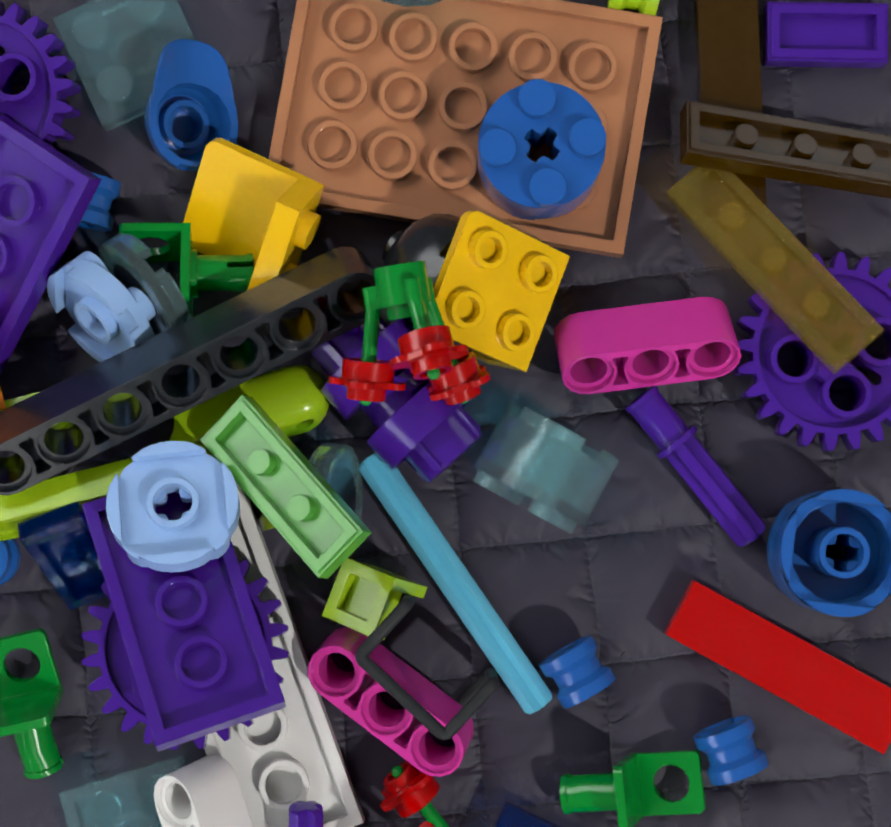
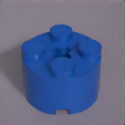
M544 79L527 81L523 85L509 90L497 99L483 119L479 132L477 154L479 174L484 189L491 200L508 214L528 220L556 218L570 213L581 205L590 194L604 162L607 134L593 106L576 91ZM530 144L537 148L542 144L548 145L552 148L551 159L542 156L537 162L528 158Z
M851 489L814 491L786 503L774 520L767 540L768 566L777 588L798 605L832 616L854 617L864 615L875 609L876 606L891 595V513L874 496ZM836 542V545L845 547V558L833 561V559L826 557L827 545H832Z

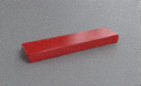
M691 580L663 634L883 755L885 754L891 743L890 687L706 586Z

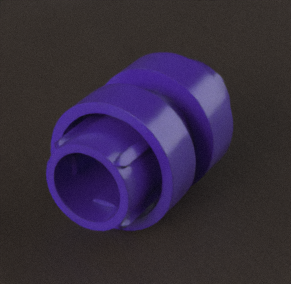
M380 317L377 359L390 361L392 358L401 355L397 342L398 338L414 330L404 319H398L388 326ZM365 323L314 349L312 355L329 376H341L343 358H362ZM396 369L394 372V382L406 383L405 391L386 390L385 402H372L368 406H363L358 400L347 399L346 386L330 384L327 381L321 393L345 420H349L360 411H363L376 425L378 430L368 439L367 444L386 466L393 471L406 461L422 480L427 481L428 484L483 435L480 431L481 427L464 410V407L472 399L466 404L459 403L455 405H445L443 399L431 401L428 395L430 392L427 389L431 386L430 380L414 379L409 369Z

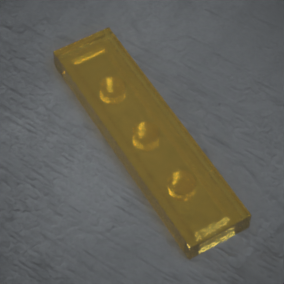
M696 166L667 191L669 201L834 375L883 333L884 328L733 172Z

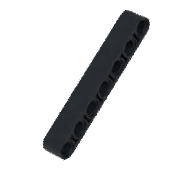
M342 246L332 249L0 411V451L16 453L7 458H0V495H12L30 488L364 324L366 309L362 288L375 286L373 267L363 252L354 247ZM362 279L354 289L346 292L338 291L341 285L348 280ZM295 307L304 308L302 313L295 318L280 319L283 313ZM232 337H247L240 345L234 347L223 346ZM179 364L190 366L180 374L165 373L172 366ZM119 393H129L132 395L129 399L122 402L108 401L110 397ZM60 422H71L74 424L72 427L64 430L50 428L52 425Z

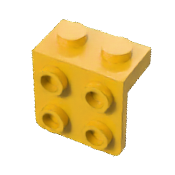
M215 138L204 149L183 223H191L193 249H198V252L204 255H247V253H253L254 271L247 289L248 291L298 266L302 250H306L309 247L319 227L321 215L315 212L325 185L226 139Z
M480 211L465 212L459 220L434 286L435 300L444 325L450 327L453 341L461 345H467L475 353L476 359L487 364L527 372L570 256Z

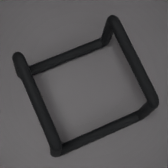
M405 594L392 612L359 646L355 655L356 662L435 737L441 740H448L464 726L498 688L499 679L497 672L491 667L484 670L456 701L463 706L445 727L438 722L369 657L372 651L413 608L416 597Z

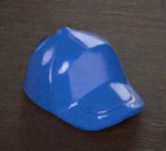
M191 39L173 40L164 46L157 64L152 92L145 109V128L148 138L152 143V148L165 163L180 170L198 171L204 149L213 139L223 138L237 144L238 136L237 109L226 61L220 52L211 45Z

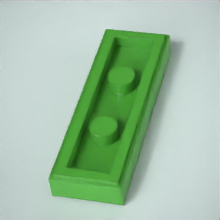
M242 394L201 438L200 441L221 465L222 462L226 465L236 483L318 578L328 579L372 533L253 397Z

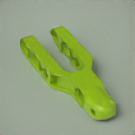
M290 365L266 371L172 417L174 419V429L169 441L194 443L206 449V454L214 457L200 440L242 394L253 397L287 437L309 432L318 426L326 416L329 401L321 393L326 382L323 376L315 369L304 365ZM39 392L4 400L6 408ZM119 393L110 397L108 401L122 402L129 399L132 395L129 393ZM60 422L52 425L50 428L64 430L72 427L74 424L71 422ZM132 458L49 478L12 495H0V541L86 521L82 504L106 497L109 485L115 475L118 474L119 477L124 468L133 462Z

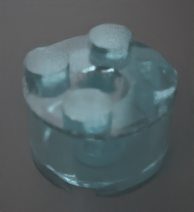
M509 401L474 466L478 472L473 481L518 506L524 495L532 499V502L527 511L572 535L577 524L585 526L620 460L604 449L600 453L586 446L587 439L524 407L521 409L514 402Z

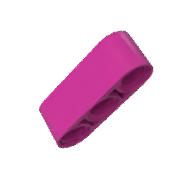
M696 297L578 312L562 319L554 331V340L564 386L578 394H596L714 379L733 371L741 359L739 344L728 308L722 300L714 297Z
M342 627L332 632L312 655L308 664V677L313 688L419 771L429 776L437 777L454 772L460 766L474 736L472 718L452 737L455 745L447 747L437 744L431 738L429 730L405 708L393 709L382 701L380 692L386 690L356 662V651L369 636L348 627ZM379 644L369 655L380 668L444 727L463 707L383 645ZM331 653H341L347 656L353 663L355 671L345 672L339 669L333 663Z

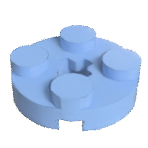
M90 251L82 252L75 259L67 262L49 276L47 293L56 314L66 307L69 315L75 321V324L67 331L98 362L109 359L154 337L153 329L149 323L156 315L152 302L138 288L130 287L126 289L118 279L108 272L105 264L94 253Z
M185 441L159 442L141 449L131 457L133 462L124 468L120 476L118 477V474L115 475L107 492V518L116 541L134 564L161 572H183L205 565L208 561L220 558L226 553L230 546L231 537L239 522V495L231 471L223 462L221 465L216 458L206 454V449ZM173 492L180 494L182 502L192 503L191 509L183 512L182 517L177 520H168L165 514L156 513V506L165 505L167 503V494Z

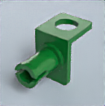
M191 223L119 224V239L125 261L180 262V303L183 322L193 318V298H198L199 292L247 291L254 271L253 253H247V255H198V249H193ZM153 237L163 239L168 244L162 247L150 248L141 246L136 241L142 238Z
M42 628L0 637V737L14 735L24 767L23 772L27 779H40L50 776L63 767L62 764H64L51 727L64 688L47 632ZM17 648L31 650L40 660V670L35 676L30 678L15 677L6 667V655Z
M697 750L630 753L613 767V773L564 774L560 779V802L564 814L617 811L619 827H634L643 816L700 814L706 808L701 756ZM667 765L677 766L685 772L689 780V790L686 796L679 800H668L660 795L655 786V775L661 767Z

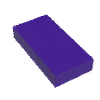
M767 2L764 7V66L884 68L888 63V3Z

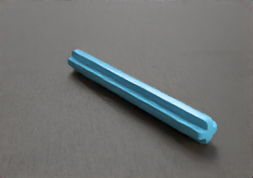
M376 453L363 460L358 466L359 472L523 711L527 714H532L546 706L552 700L550 689L398 468L391 471Z

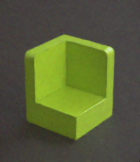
M347 558L339 569L322 616L369 636L398 605L402 593L424 598L428 587L381 567Z

